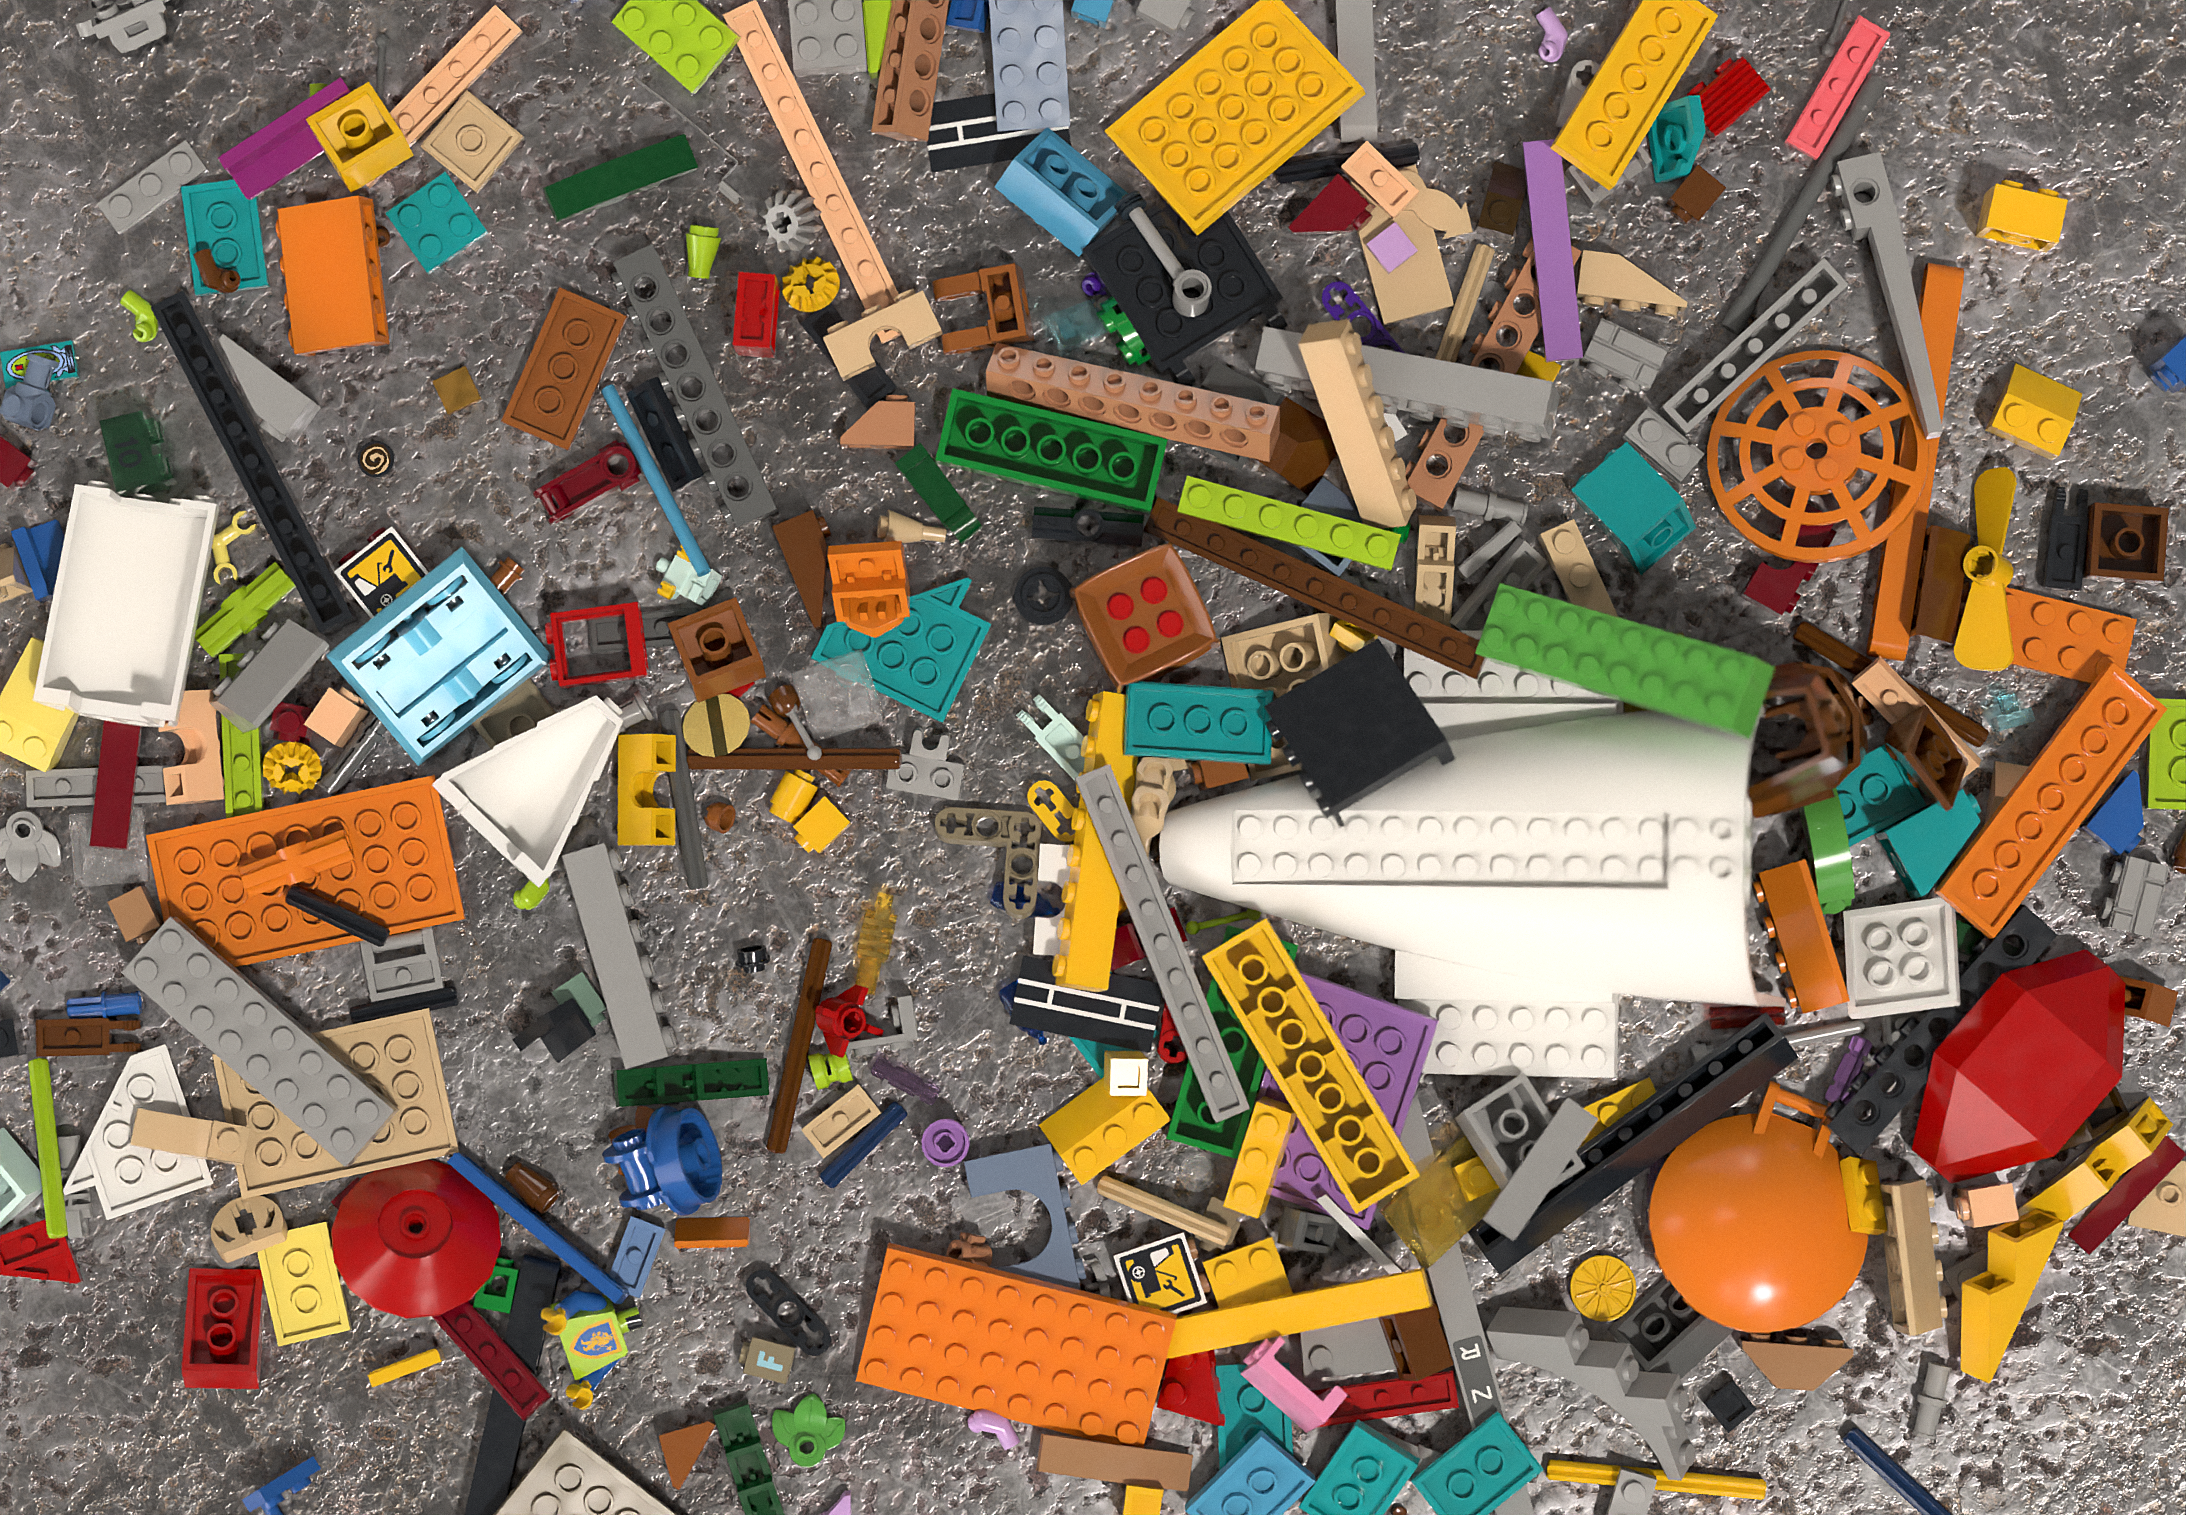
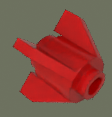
M855 984L838 996L827 998L819 1006L817 1005L815 1010L816 1023L823 1032L830 1054L844 1058L849 1041L846 1039H852L861 1034L862 1031L882 1037L884 1030L866 1024L865 1014L860 1007L863 1006L868 988Z

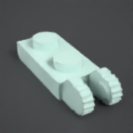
M1038 694L1033 699L1035 705L1042 713H1046L1052 721L1041 730L1027 712L1021 710L1016 716L1036 736L1034 739L1075 781V778L1084 769L1085 757L1081 756V745L1084 737L1062 713L1058 714Z

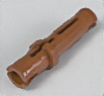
M765 704L761 706L759 712L755 714L750 722L777 741L775 744L780 748L783 746L786 748H807L794 723H788ZM812 740L814 746H818L819 748H822L820 745H818L817 743H815V742ZM852 770L817 771L835 783L837 787H840Z

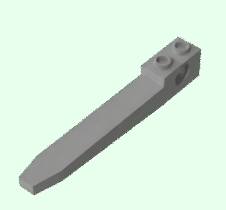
M1879 151L1838 161L1835 175H1831L1830 178L1835 197L1841 196L1844 209H1840L1843 228L1845 231H1851L1853 241L1868 238L1925 438L1929 440L1941 437L1943 429L1905 243L1881 153ZM1861 191L1867 192L1873 200L1862 203L1856 200L1854 194Z

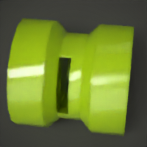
M819 1052L808 1055L817 1090L829 1087L831 1082L840 1081L845 1083L853 1080L846 1052L844 1058L830 1053L823 1055ZM827 1061L829 1062L832 1075H829Z

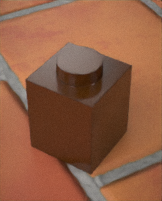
M1697 165L1668 200L1667 204L1672 207L1669 212L1682 224L1687 225L1690 222L1695 226L1724 192L1726 187L1700 165Z

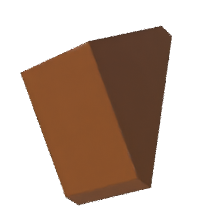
M713 1419L663 1432L658 1436L672 1486L680 1490L714 1430L716 1422Z

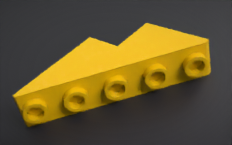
M2148 1097L2129 1113V1117L2116 1124L2017 1209L2018 1217L2038 1209L2065 1222L2108 1192L2120 1175L2152 1154L2173 1126L2172 1122L2155 1102Z
M2038 1209L2019 1216V1220L2006 1222L1989 1230L1987 1271L1962 1282L1961 1371L1986 1383H1990L2064 1226V1220Z

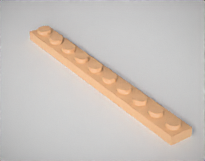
M752 0L723 14L727 25L742 37L738 41L737 46L811 198H815L813 203L816 209L822 211L820 217L865 310L876 305H881L882 309L895 304L894 297L899 295L757 0ZM883 330L877 333L882 344L901 336V334L893 330Z

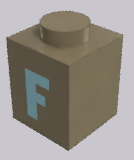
M754 1335L751 1343L744 1341L738 1363L745 1364L744 1374L786 1384L797 1346Z

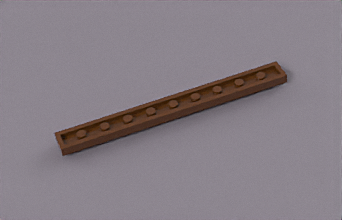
M1159 497L1157 498L1143 531L1167 542L1172 541L1174 545L1478 680L1487 660L1476 654L1480 640L1220 524L1177 513V505Z

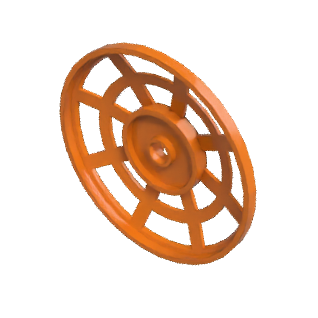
M1830 350L1804 351L1789 354L1758 368L1721 405L1712 424L1707 445V469L1711 489L1720 510L1731 526L1747 541L1763 551L1783 559L1804 563H1829L1852 558L1871 550L1888 539L1904 524L1916 507L1925 487L1929 468V442L1925 438L1914 400L1905 387L1889 372L1871 361L1852 354ZM1811 359L1839 361L1833 379L1806 378L1787 384L1778 369L1790 363ZM1854 365L1866 369L1882 379L1896 392L1901 402L1881 409L1878 403L1866 392L1847 383ZM1765 376L1774 391L1755 407L1748 417L1746 424L1725 421L1729 410L1739 396L1754 381ZM1811 388L1829 389L1822 407L1802 409L1793 394L1797 391ZM1843 393L1861 402L1871 414L1851 422L1845 415L1837 411ZM1780 400L1789 417L1782 422L1777 431L1757 427L1765 412ZM1906 415L1911 417L1917 439L1915 472L1893 464L1895 459V442L1889 422ZM1877 427L1880 428L1883 439L1882 460L1862 454L1859 435ZM1720 435L1741 439L1739 460L1744 481L1728 492H1725L1721 483L1718 468V443ZM1751 441L1772 445L1774 463L1754 474L1750 459ZM1814 443H1821L1827 447V453L1820 459L1810 458L1806 451ZM1861 469L1877 474L1869 489L1854 501L1846 484L1854 477L1857 470ZM1780 477L1784 483L1795 490L1790 508L1774 500L1762 487ZM1888 479L1910 486L1905 498L1896 511L1879 527L1870 532L1860 512L1866 509L1879 496L1886 486ZM1833 493L1840 506L1837 510L1824 513L1805 512L1810 495ZM1753 494L1756 500L1768 511L1785 519L1786 524L1781 542L1769 538L1753 528L1739 515L1734 505ZM1847 519L1857 538L1848 543L1831 547L1806 548L1795 546L1801 524L1828 525Z

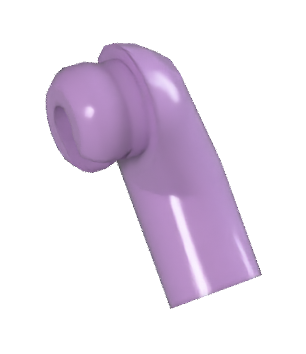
M1548 7L1536 16V19L1545 31L1538 51L1542 60L1555 62L1563 55L1568 33L1553 9Z
M978 1409L968 1417L967 1422L970 1430L975 1433L980 1431L995 1433L1004 1450L1021 1442L1010 1421L999 1414L986 1409Z

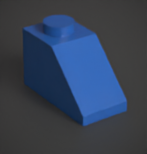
M2134 770L2127 771L2080 827L2114 856L2121 855L2123 851L2129 854L2142 839L2138 835L2144 827L2139 774Z

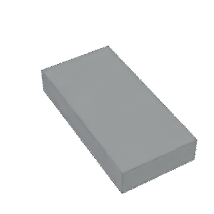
M1515 521L1508 523L1458 566L1456 572L1464 581L1467 580L1522 532L1521 528Z

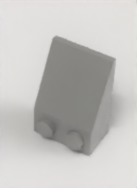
M222 334L218 340L255 414L263 419L259 426L281 442L288 437L295 443L321 407L226 335Z
M1378 1317L1299 1332L1304 1379L1396 1369Z

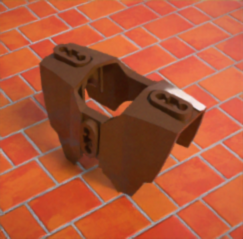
M1801 661L1773 666L1775 669L1764 699L1805 693L1806 696L1766 707L1763 713L1764 717L1769 718L1787 713L1803 718L1808 732L1796 749L1777 754V760L1781 764H1785L1802 758L1816 757L1747 788V797L1751 801L1752 816L1756 819L1770 814L1771 816L1835 797L1833 788L1838 787L1852 771L1861 765L1868 751V735L1864 727L1874 723L1869 702L1864 696L1855 698L1856 693L1848 679L1831 667L1802 663ZM1853 745V748L1847 751L1846 746Z

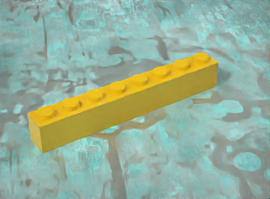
M1102 691L1093 695V699H1090L1087 704L1086 720L1090 721L1088 735L1084 736L1081 745V756L1085 757L1084 769L1078 776L1110 764L1131 815L1138 757L1123 756L1126 695ZM1076 783V792L1080 794L1079 807L1075 808L1071 821L1072 830H1075L1074 844L1069 846L1067 852V866L1071 868L1069 881L1064 883L1062 890V902L1066 903L1064 917L1060 918L1057 927V938L1061 939L1059 954H1056L1053 960L1052 974L1056 976L1055 986L1101 992L1108 990L1121 891Z

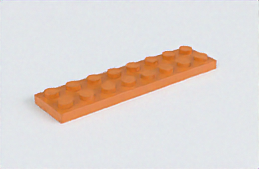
M2114 662L2107 663L1934 892L1985 936L1995 938L2166 712L2167 708Z

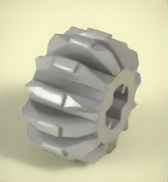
M787 189L780 190L776 195L768 197L765 200L767 208L762 209L759 213L766 220V223L762 224L759 229L763 231L768 230L769 232L766 242L771 244L777 242L778 250L782 251L789 249L791 251H799L805 245L812 244L816 240L814 232L819 231L823 227L815 221V217H818L822 212L812 209L815 198H804L803 190L798 189L793 191Z

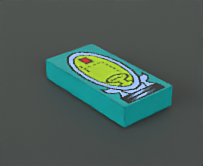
M73 340L0 352L6 389L16 385L17 382H23L29 363L27 359L28 353L59 362L58 368H55L50 382L80 378Z

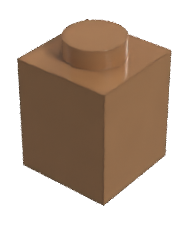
M139 886L107 902L126 942L137 941L139 946L143 945L164 924L145 886Z

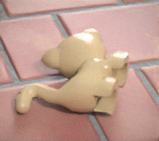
M1144 757L1138 764L1132 798L1131 817L1148 858L1152 837L1163 831L1164 817L1168 805L1176 794L1175 779L1172 775L1173 766L1169 760L1159 757Z

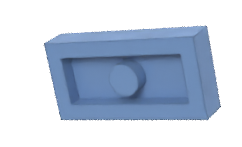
M635 1216L630 1217L609 1275L629 1291V1295L641 1298L667 1228Z

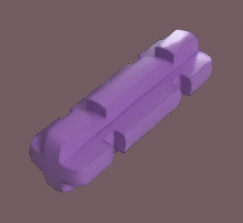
M1857 1035L1852 1037L1847 1047L1850 1049L1849 1054H1844L1833 1077L1835 1081L1834 1086L1830 1084L1825 1094V1099L1832 1103L1837 1098L1842 1101L1848 1095L1847 1091L1850 1082L1861 1072L1865 1063L1862 1061L1863 1057H1868L1871 1051L1872 1043L1869 1040Z

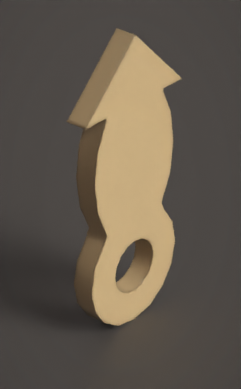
M1409 170L1399 171L1419 191V195L1403 211H1413L1417 218L1426 226L1438 231H1445L1446 234L1443 239L1473 232L1466 202L1460 209L1455 200L1447 194L1436 189H1428L1423 179L1417 173Z

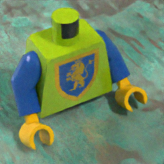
M577 1290L561 1302L551 1304V1308H544L541 1312V1318L549 1322L543 1326V1330L552 1335L560 1336L574 1379H579L580 1385L570 1384L567 1386L566 1396L576 1399L572 1404L573 1407L586 1409L592 1404V1391L595 1390L622 1357L628 1353L623 1334L644 1326L637 1306L616 1313L612 1300L605 1294L600 1295Z

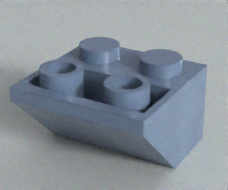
M1324 477L1300 506L1363 524L1355 501ZM1290 544L1324 571L1336 577H1340L1352 562L1348 559Z

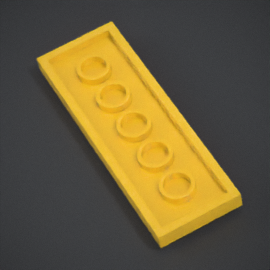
M1640 0L1550 149L1606 189L1610 190L1615 187L1718 15L1698 0Z

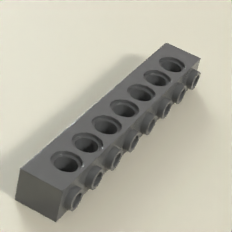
M653 243L614 261L613 264L617 271L612 273L611 277L619 293L621 294L626 291L632 302L626 309L634 326L637 327L642 324L646 332L647 338L641 341L650 360L657 357L663 371L658 372L657 375L665 392L668 393L673 390L678 404L672 407L681 426L685 424L690 426L694 437L688 439L697 459L704 456L710 470L703 473L712 492L719 490L725 501L719 507L727 524L735 523L737 529L741 530L778 513L779 511ZM643 281H652L656 284L654 295L648 299H642L636 294L638 285ZM658 314H667L671 317V326L664 332H657L652 328V321ZM683 347L686 349L687 357L682 364L673 365L668 362L667 355L672 348ZM689 380H698L702 383V392L695 398H688L683 395V386ZM709 412L717 415L718 424L713 430L703 431L698 427V420L704 413ZM720 446H729L733 449V458L727 464L721 465L714 461V452ZM735 479L746 480L749 483L747 494L740 498L731 496L729 486Z

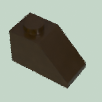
M1497 161L1494 162L1475 232L1511 241L1527 186L1525 169Z

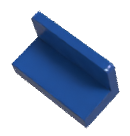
M56 519L33 528L24 526L11 531L35 599L42 603L53 599L65 539L61 524Z

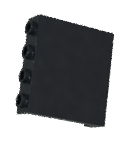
M1379 639L1374 640L1264 706L1270 718L1269 721L1265 722V725L1275 742L1280 739L1283 740L1286 746L1281 749L1292 767L1299 764L1302 772L1298 773L1305 788L1309 793L1316 790L1320 797L1315 799L1322 814L1326 819L1333 816L1340 828L1345 825L1339 814L1340 812L1434 756L1437 757L1442 766L1456 759L1448 740Z

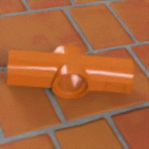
M345 829L308 843L307 841H302L275 852V855L240 867L239 870L249 897H254L286 884L291 886L319 875L318 872L348 863L355 859L350 839Z

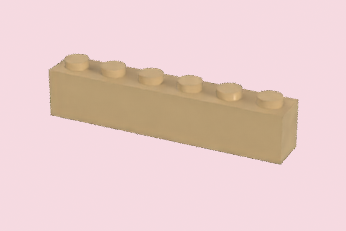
M1350 319L1310 324L1307 326L1298 345L1362 523L1379 529L1406 526L1413 510L1416 509V495L1412 488L1409 489L1405 477L1404 461L1402 458H1398L1394 446L1393 430L1386 424L1383 415L1382 399L1375 393L1372 384L1371 368L1368 364H1365L1361 353L1360 337L1357 332L1353 331Z

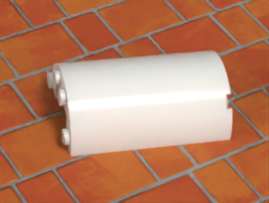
M89 481L88 486L75 484L33 701L64 711L66 707L75 713H79L78 715L99 720L147 727H164L165 721H169L168 726L175 727L178 725L219 506L216 504V499L201 495H195L194 501L171 498L168 504L156 502V497L146 494H135L134 499L121 497L110 489V484L100 481Z

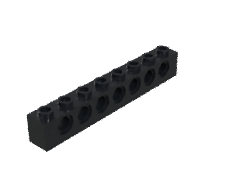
M2020 904L1995 938H1988L1983 934L1972 946L1971 949L1975 953L1967 962L1964 963L1962 960L1958 962L1960 990H1966L1970 997L1967 1007L1962 1010H1958L1955 1006L1923 1010L1916 1018L1913 1015L1910 1016L1898 1029V1033L1901 1034L1892 1045L1886 1043L1873 1057V1060L1876 1062L1867 1073L1861 1071L1850 1082L1848 1087L1851 1091L1842 1101L1837 1098L1825 1110L1824 1115L1827 1118L1823 1121L1822 1125L1854 1154L1861 1156L1927 1082L1934 1051L2001 974L2032 965L2058 934L2026 905ZM2014 934L2019 941V946L2015 953L2008 955L2004 952L2002 943L2006 936ZM1984 962H1990L1994 967V975L1988 982H1982L1978 977V968ZM1941 1017L1945 1023V1030L1940 1036L1932 1037L1929 1033L1928 1025L1933 1018ZM1915 1044L1920 1049V1058L1915 1064L1908 1065L1904 1060V1051L1908 1046ZM1887 1072L1893 1073L1896 1079L1895 1087L1889 1092H1882L1879 1087L1880 1077ZM1861 1100H1867L1871 1105V1113L1866 1119L1858 1120L1854 1114L1855 1105Z

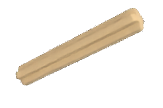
M1478 243L1474 249L1435 358L1437 360L1453 363L1456 361L1495 252L1488 245Z
M1103 1176L1097 1186V1193L1219 1245H1226L1231 1236L1232 1229L1227 1225L1114 1178Z

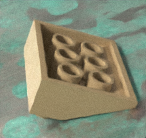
M1318 613L1221 637L1231 687L1273 690L1274 701L1346 658L1345 650L1339 646L1338 640L1329 635L1338 618L1328 613ZM1273 737L1271 764H1248L1251 781L1301 771L1302 769L1299 764L1294 767L1290 765L1281 749L1286 746L1282 739L1275 742Z
M1921 1178L1880 1183L1888 1230L1882 1233L1893 1329L1905 1335L1913 1336L1943 1327L1942 1318H1947V1304L1945 1296H1939L1938 1281H1943V1269L1941 1260L1935 1259L1933 1245L1939 1244L1936 1222L1931 1223L1929 1208L1934 1207L1933 1188L1931 1185L1926 1186V1179Z

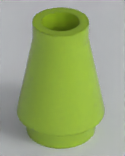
M690 224L689 233H685L689 277L709 279L721 241V237H718L719 228Z

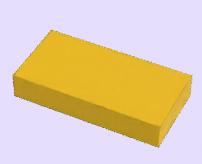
M438 1346L376 1369L369 1373L368 1378L371 1386L375 1387L446 1359L442 1348Z

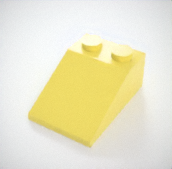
M31 637L0 695V751L46 773L58 766L79 713H75L66 707L64 711L57 710L33 701L44 641Z

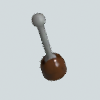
M791 685L778 687L770 694L768 699L772 709L782 717L791 718L808 748L807 755L809 759H820L822 755L821 749L818 746H814L796 714L801 705L797 691Z

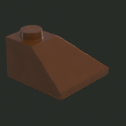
M1285 397L1279 406L1280 434L1270 462L1249 457L1247 460L1306 496H1309L1320 482L1336 456L1337 451L1326 421Z

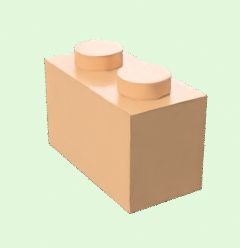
M329 687L304 724L334 745L345 748L358 729V724L365 719L369 712L361 707L364 703L362 698L349 689L341 687L337 691Z
M1998 1181L1958 1188V1197L1953 1198L1957 1220L1962 1219L1963 1225L1976 1228L2019 1220L2012 1183Z

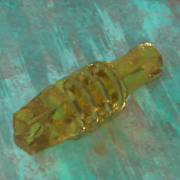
M883 892L877 893L874 910H865L856 954H858L857 958H860L855 984L868 988L867 994L875 995L882 963L886 964V960L889 959L898 915L890 914L894 895Z

